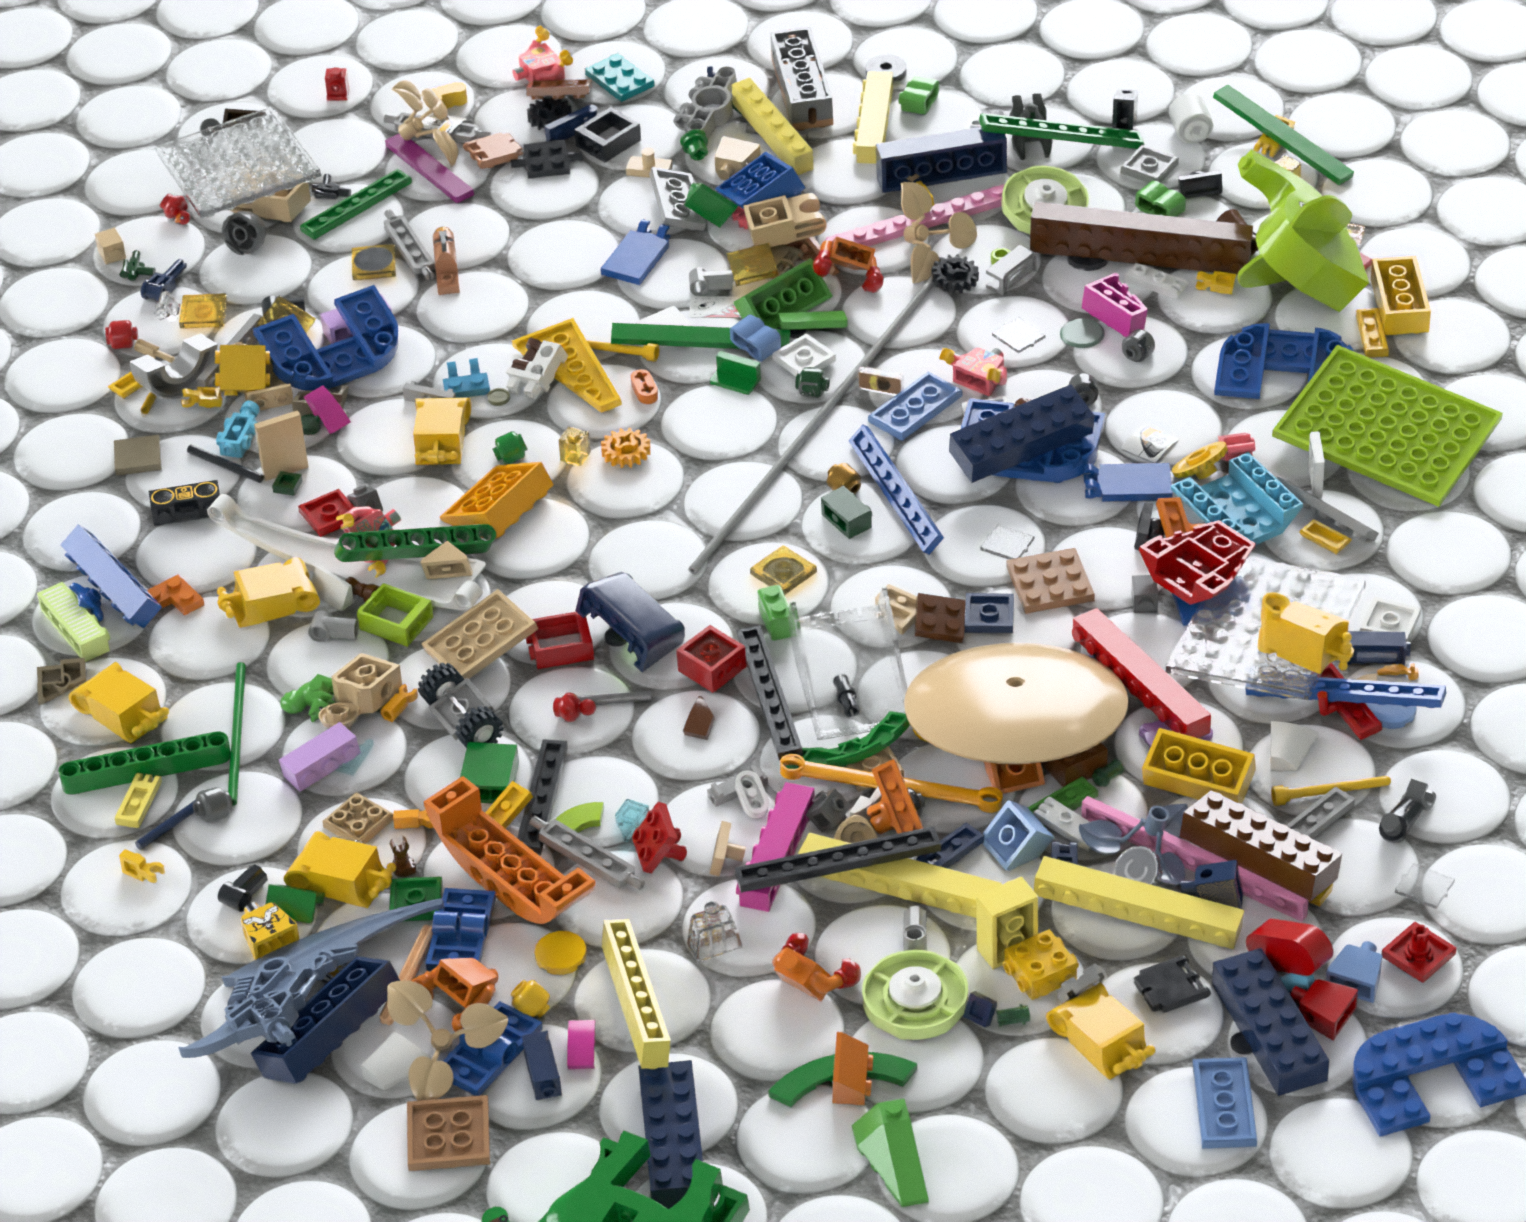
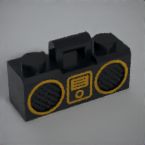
M218 480L149 490L154 526L209 517L207 509L220 495Z

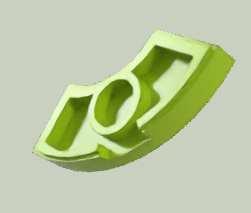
M590 802L577 805L560 814L556 820L577 833L589 827L601 826L604 802Z

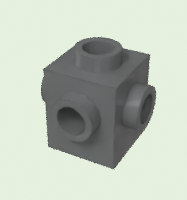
M834 788L827 792H819L812 801L814 803L805 815L821 832H825L839 826L846 820L847 816L845 814L851 805Z

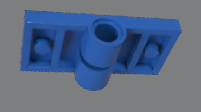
M445 888L442 897L445 908L435 911L433 916V936L425 963L426 971H432L436 968L441 959L474 958L481 963L496 901L495 891Z
M499 1001L493 1008L508 1017V1023L503 1034L494 1043L485 1048H472L468 1046L465 1041V1034L460 1035L459 1044L443 1060L451 1067L453 1072L452 1084L474 1096H480L524 1050L522 1036L538 1033L543 1030L541 1021Z

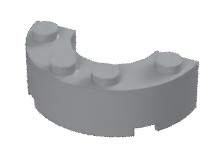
M202 334L195 335L183 340L182 349L178 357L166 367L149 355L130 361L132 375L141 386L161 398L183 397L182 389L195 390L198 387L197 378L214 360L217 343Z

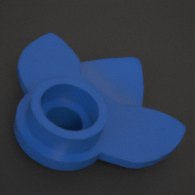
M72 583L69 588L78 595L79 607L89 609L91 614L96 616L98 622H101L104 619V614L100 607L102 604L100 593L94 588H84L78 583Z

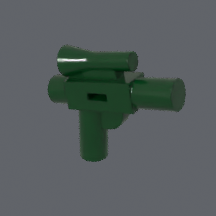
M134 250L130 257V262L128 259L123 260V266L119 275L122 278L128 277L130 281H135L138 275L153 276L156 273V269L154 267H145V264L140 262L141 253L138 250Z

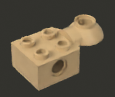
M360 653L331 676L336 703L324 707L319 712L318 718L328 729L341 722L351 731V726L356 722L359 715L376 712L396 693H399V687L402 685L400 665Z

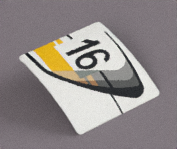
M431 113L422 120L425 129H439L441 132L452 133L456 126L466 120V118L447 115L445 119L439 120L434 113Z
M1143 425L1126 440L1121 449L1156 463L1162 454L1179 439Z

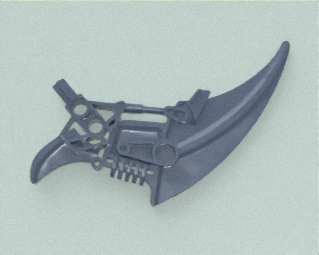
M442 898L373 914L331 927L268 953L228 976H222L225 987L235 986L228 999L227 1007L224 1009L226 1022L208 1036L188 1046L178 1047L181 1057L196 1058L206 1056L235 1043L239 1045L245 1040L263 1036L269 1042L279 1041L287 1046L292 1045L291 1040L295 1038V1035L290 1029L299 1017L298 1010L306 1005L305 998L312 990L311 987L316 981L324 979L329 972L335 971L338 966L356 958V954L360 952L358 946L376 934L414 916L445 908ZM307 978H310L306 984H303Z

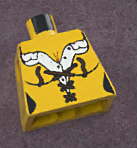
M252 902L244 908L245 914L240 918L243 934L255 960L300 940L297 923L275 903H268L259 907L257 903Z

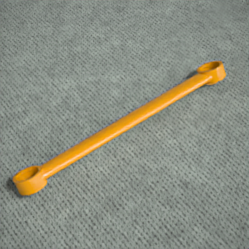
M787 754L780 760V774L789 780H796L803 776L875 789L878 787L872 772L808 762L797 754ZM787 765H797V766H799V768H797V769H789V768H786L785 766H787ZM903 777L907 788L913 789L916 793H921L923 797L976 805L986 813L997 812L1002 807L1003 794L995 787H984L976 790ZM991 797L995 798L997 801L987 802L984 801L983 798Z

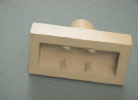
M644 148L642 150V157H630L626 167V175L650 178L651 167L671 170L672 160L656 159L654 149Z
M721 821L709 874L720 876L725 858L743 861L746 847L728 843L732 823Z

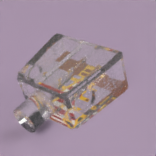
M708 902L704 906V911L691 916L687 946L696 963L743 948L734 919L725 905L719 906L716 902Z

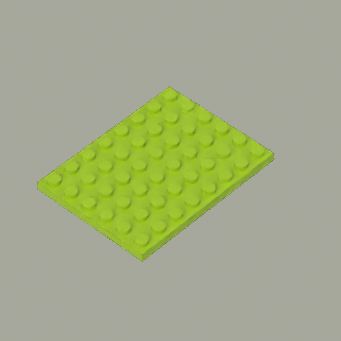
M1337 345L1274 427L1272 437L1309 452L1311 432H1319L1324 459L1440 507L1500 423L1503 413Z

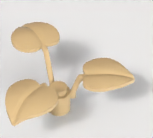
M408 80L399 81L391 90L399 94L407 105L414 110L408 119L398 127L400 135L408 141L414 136L419 138L423 135L433 134L434 140L452 167L458 157V147L453 138L446 131L440 132L439 129L421 132L424 127L422 120L432 112L439 120L447 117L445 104L437 97L433 90L425 88L420 94L412 82ZM422 95L424 103L430 109L421 117L413 118L417 112H420L423 109V103L421 101Z
M903 182L901 183L902 210L907 218L916 220L911 223L912 226H907L904 230L905 240L913 245L917 244L911 254L912 282L915 284L928 280L931 277L934 262H939L938 254L931 251L930 245L922 242L927 239L928 235L950 233V244L955 248L963 249L975 242L977 228L968 214L957 212L949 219L950 229L929 231L926 226L919 224L925 218L924 213L929 212L932 208L929 192L917 183Z
M403 980L392 982L387 987V1007L391 1018L400 1025L409 1026L415 1024L421 1017L432 1033L431 1045L435 1050L432 1060L425 1056L417 1057L409 1069V1084L417 1101L438 1099L451 1088L453 1083L451 1067L446 1062L437 1061L440 1053L447 1052L451 1048L452 1040L465 1034V1041L468 1046L472 1048H485L494 1043L503 1034L508 1023V1017L492 1006L484 1003H475L468 1006L461 1015L460 1022L464 1029L454 1034H451L446 1029L436 1030L424 1014L433 1005L432 996L424 986L416 982Z

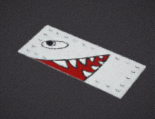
M691 296L689 317L741 318L733 303L741 297Z

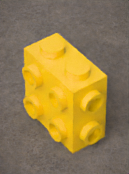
M220 345L219 351H215V364H219V373H215V386H219V392H224V396H238V392L247 393L270 387V374L265 373V365H270V351H265V345Z
M1050 929L1004 949L1005 961H1003V967L1005 972L1009 976L1012 975L1017 981L1021 992H1025L1031 1000L1061 988L1060 985L1072 977L1077 980V968H1079L1077 958L1066 950L1063 941L1056 937Z

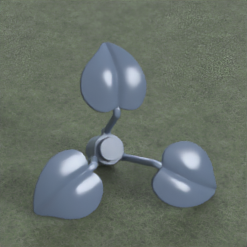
M1187 804L1151 807L1147 818H1141L1139 824L1124 837H1121L1122 832L1120 828L1110 821L1095 820L1079 825V832L1083 841L1092 850L1105 855L1117 854L1121 848L1120 843H1125L1144 826L1147 834L1157 836L1156 855H1154L1157 861V873L1154 881L1168 886H1180L1181 882L1185 879V867L1181 859L1171 852L1161 854L1160 849L1163 831L1181 839L1179 836L1183 812L1188 809Z

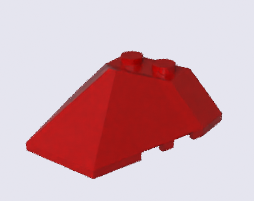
M1218 520L1195 526L1193 531L1182 533L1180 530L1174 532V535L1171 537H1154L1141 545L1139 552L1153 581L1191 605L1211 599L1226 590L1252 553L1256 543Z

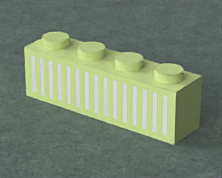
M63 582L37 593L40 609L78 656L85 658V662L110 651L108 644L110 635L105 627L101 628L94 614L90 615L87 608L79 607L76 594L71 589H68Z

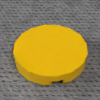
M555 931L540 938L535 946L534 954L538 967L546 969L547 973L552 975H565L576 971L581 963L583 965L586 961L587 950L584 940L579 935L570 931Z

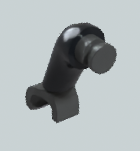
M1411 778L1400 802L1381 818L1379 833L1385 841L1389 843L1402 842L1423 809L1429 811L1433 807L1436 793L1428 788L1427 783Z

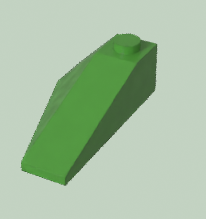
M905 1099L877 1103L852 1125L858 1151L862 1156L865 1155L874 1172H878L885 1181V1186L901 1207L928 1203L929 1198Z

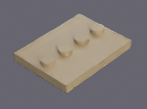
M497 589L421 645L439 665L443 662L445 664L450 663L464 679H470L538 630V627L527 614Z

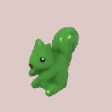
M317 674L297 691L286 692L280 700L281 708L289 714H297L303 711L306 706H310L309 716H311V722H315L319 719V712L324 707L335 703V701L331 700L334 695L332 678Z

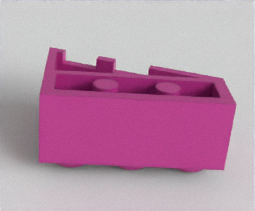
M1117 273L1085 285L1081 308L1090 313L1091 316L1096 317L1124 337H1127L1134 330L1145 329L1148 309L1135 294H1130L1128 291L1129 287L1126 283L1122 284L1119 281Z

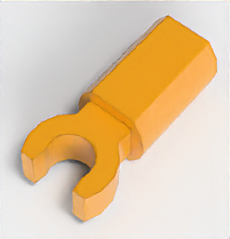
M401 685L399 693H396L381 709L382 717L393 722L407 708L408 703L414 702L418 698L417 689L414 688L411 692L407 693V685Z
M419 809L394 810L393 821L395 829L420 828V826L434 828L426 809L424 811H419Z

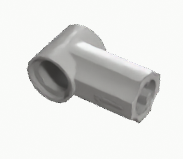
M694 268L689 273L690 292L695 296H703L708 291L732 290V271L707 272L703 268Z
M317 611L313 616L308 634L316 642H325L329 637L357 640L359 620L337 618L328 611Z
M910 906L908 910L904 911L903 951H927L926 911L922 910L919 906Z

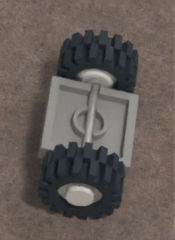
M440 663L439 667L435 664L432 671L427 669L426 672L428 674L422 675L421 679L423 681L418 683V692L428 703L431 713L455 741L459 739L466 749L468 742L497 743L498 740L496 738H501V731L504 730L503 723L494 713L495 710L470 680L468 678L464 679L450 663Z

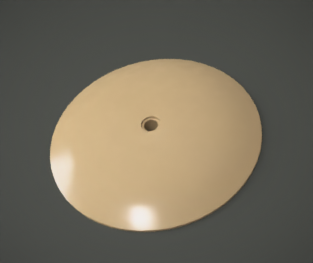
M1000 643L962 650L929 665L909 685L905 694L904 707L911 727L927 742L946 752L983 762L1028 764L1072 756L1088 750L1107 739L1117 730L1126 716L1128 696L1124 684L1111 669L1085 654L1046 644Z

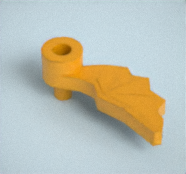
M1393 663L1377 670L1378 675L1397 676L1405 674L1408 675L1410 680L1419 678L1418 668L1415 667L1414 663L1410 664V668L1402 664L1397 665Z

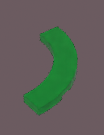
M889 711L881 722L873 727L865 737L861 739L856 737L840 743L838 747L832 749L822 747L802 748L803 756L801 757L808 762L838 767L847 766L871 757L891 745L909 728L910 723L907 720L906 714ZM787 765V766H785L786 768H789V769H797V768H799V766H797V765Z
M868 1052V1055H873L872 1071H867V1076L870 1079L883 1080L904 1087L917 1071V1063L905 1058L878 1052ZM835 1054L818 1058L792 1070L769 1089V1098L791 1108L803 1096L816 1089L817 1085L829 1080L833 1082Z

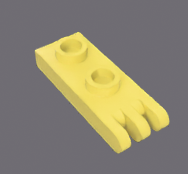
M136 773L115 816L116 825L140 828L162 783L161 776H155L153 779L152 775L146 774L143 779L142 773Z

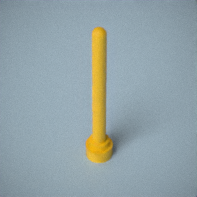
M587 340L593 350L641 355L647 361L656 362L659 357L660 348L658 344L648 343L641 347Z
M1380 776L1293 789L1278 785L1271 787V798L1274 806L1286 805V802H1290L1291 799L1327 794L1334 787L1346 792L1388 786L1391 783V778L1389 776Z

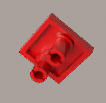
M657 802L632 835L642 870L650 874L653 873L664 857L682 862L687 856L686 846L677 844L681 839V832L679 828L673 826L667 805Z

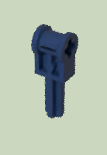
M178 259L164 274L156 272L149 280H145L141 286V297L165 303L168 296L176 288L175 279L187 268V263L183 259Z

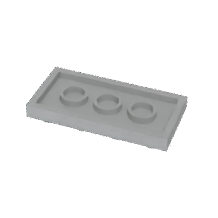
M651 167L649 175L663 224L670 227L676 226L689 230L704 231L706 226L705 218L684 206L690 186L694 183L692 174Z

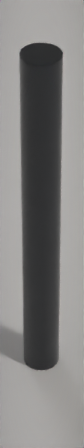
M192 444L187 448L188 453L253 481L261 483L264 479L263 474Z

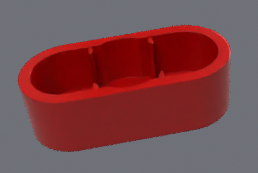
M1271 918L1246 937L1247 950L1252 951L1262 948L1275 971L1310 976L1333 957V946L1329 938L1321 929L1311 924Z

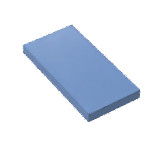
M928 371L868 415V422L903 441L961 398L963 391Z
M1247 1057L1193 1059L1192 1066L1202 1149L1257 1147Z

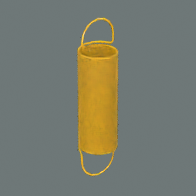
M148 393L140 409L141 414L143 413L146 416L149 413L156 399L154 393Z

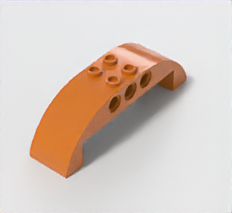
M464 776L423 801L435 831L457 863L479 885L487 891H495L496 898L527 921L536 924L550 922L594 890L595 880L579 867L564 876L482 811L479 788Z

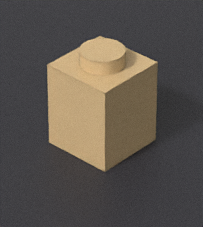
M115 227L95 233L97 250L106 265L126 259L123 240Z

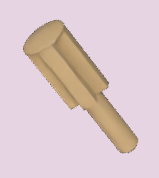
M138 339L135 343V351L141 354L149 355L154 359L157 356L170 363L175 360V357L159 351V346L145 340Z

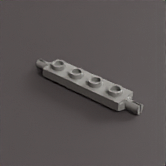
M402 112L397 116L385 114L384 123L394 124L395 131H398V127L408 119L411 113ZM415 115L413 118H419L422 115ZM461 122L452 133L448 134L454 141L466 143L490 136L491 132L480 131L479 125ZM422 128L421 132L428 131L430 129ZM428 134V135H423V136H425V137H433V134Z
M392 209L386 210L384 215L387 219L383 221L384 228L414 275L423 274L427 280H432L434 273L431 270L435 269L434 261L404 215L396 216Z
M534 816L530 820L529 824L540 830L539 841L618 888L628 883L638 890L643 888L645 881L634 875L635 867L556 819L545 822Z

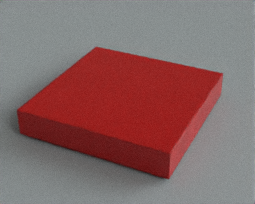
M336 489L299 505L298 509L299 513L315 532L322 537L341 529L343 520H337L336 517L344 515L355 506L340 489Z

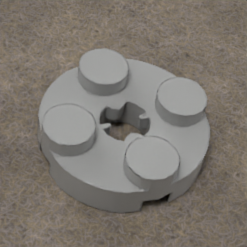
M1094 964L1083 971L1084 974L1078 980L1072 977L1060 985L1061 988L1057 990V997L1063 1004L1077 997L1080 993L1094 986L1093 983L1098 980L1102 983L1107 978L1102 967L1099 968L1097 964Z

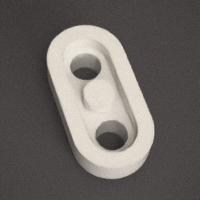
M746 770L740 772L735 780V790L743 810L749 817L761 818L768 811L769 799L760 777L753 771ZM743 785H750L751 788H745ZM756 805L759 809L752 808V806Z

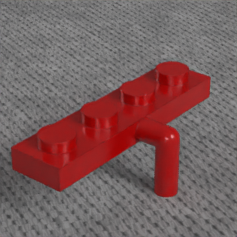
M1332 662L1321 674L1313 671L1310 672V677L1345 679ZM1318 692L1319 713L1322 716H1327L1337 711L1360 740L1382 731V723L1365 703L1336 701L1328 704L1327 692Z

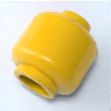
M522 980L510 994L513 997L511 1000L512 1006L533 1018L536 1015L541 1018L550 1008L547 1004L550 994L535 980Z

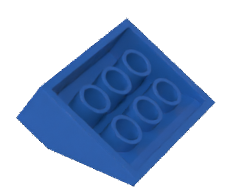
M764 152L716 187L715 190L744 209V205L786 195V199L799 196L806 187L793 167L768 152Z

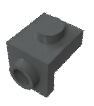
M364 485L353 489L354 493L347 495L349 501L357 507L369 506L372 509L383 511L376 489Z

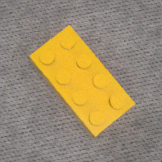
M1417 256L1372 258L1370 280L1385 335L1429 332L1431 309Z
M1162 728L1158 729L1142 766L1144 785L1198 800L1208 792L1214 791L1241 804L1256 771L1255 754Z

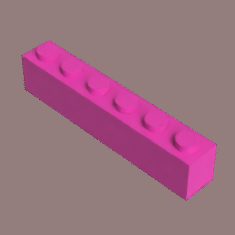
M785 782L782 791L777 792L775 807L769 810L768 823L766 827L763 826L761 828L760 841L754 845L752 859L746 865L793 856L809 821L805 814L814 803L812 801L815 797L813 787ZM737 883L736 895H739L740 906L769 912L781 885L741 893Z

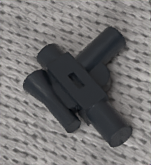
M324 174L322 183L319 185L313 184L311 188L315 199H337L339 196H351V188H342L340 185L331 182L332 177L330 174Z

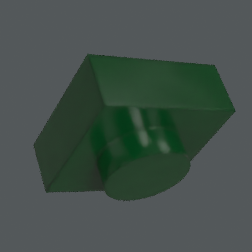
M280 471L272 485L273 493L295 496L303 482L302 474Z

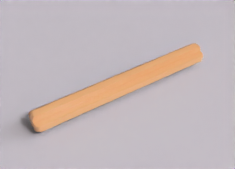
M426 924L422 927L398 976L400 981H412L415 978L430 948L433 936L432 926ZM386 1001L379 1018L382 1024L391 1025L394 1020L388 1012Z

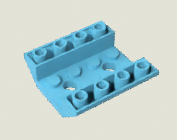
M1249 452L1229 460L1228 475L1203 486H1199L1191 477L1171 485V490L1206 524L1219 520L1256 543V545L1282 534L1303 508V503Z

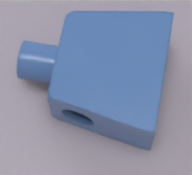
M1369 941L1363 942L1361 947L1351 944L1346 945L1328 967L1326 981L1355 988L1358 990V999L1374 1003L1381 974L1382 955L1376 952V945Z

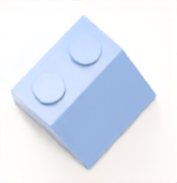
M1010 800L1006 802L982 833L984 835V843L982 844L1007 871L1040 857L1054 839V836L1028 807Z

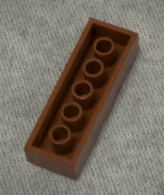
M1208 792L1183 812L1179 837L1228 861L1237 860L1238 866L1309 901H1312L1338 879L1342 853L1328 845L1311 839L1307 835L1290 829L1288 826L1280 824L1264 814L1257 813L1241 803H1236L1220 793Z

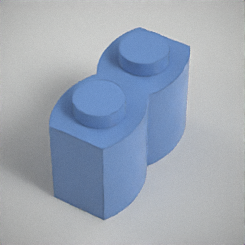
M753 315L746 316L730 328V340L737 347L746 350L750 356L760 362L781 348L779 332L776 329L765 326L760 318H756Z

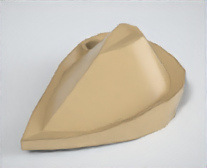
M852 815L843 821L834 836V839L848 843L878 838L875 829L869 821L860 815Z

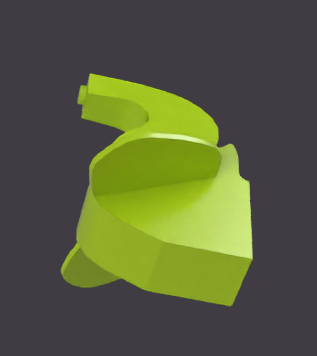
M1251 149L1240 159L1237 166L1241 178L1259 189L1267 198L1271 213L1259 225L1256 233V243L1260 254L1238 272L1237 279L1239 284L1244 288H1252L1287 280L1299 291L1341 312L1369 284L1356 242L1351 238L1346 227L1352 219V212L1336 196H1322L1315 188L1294 173Z

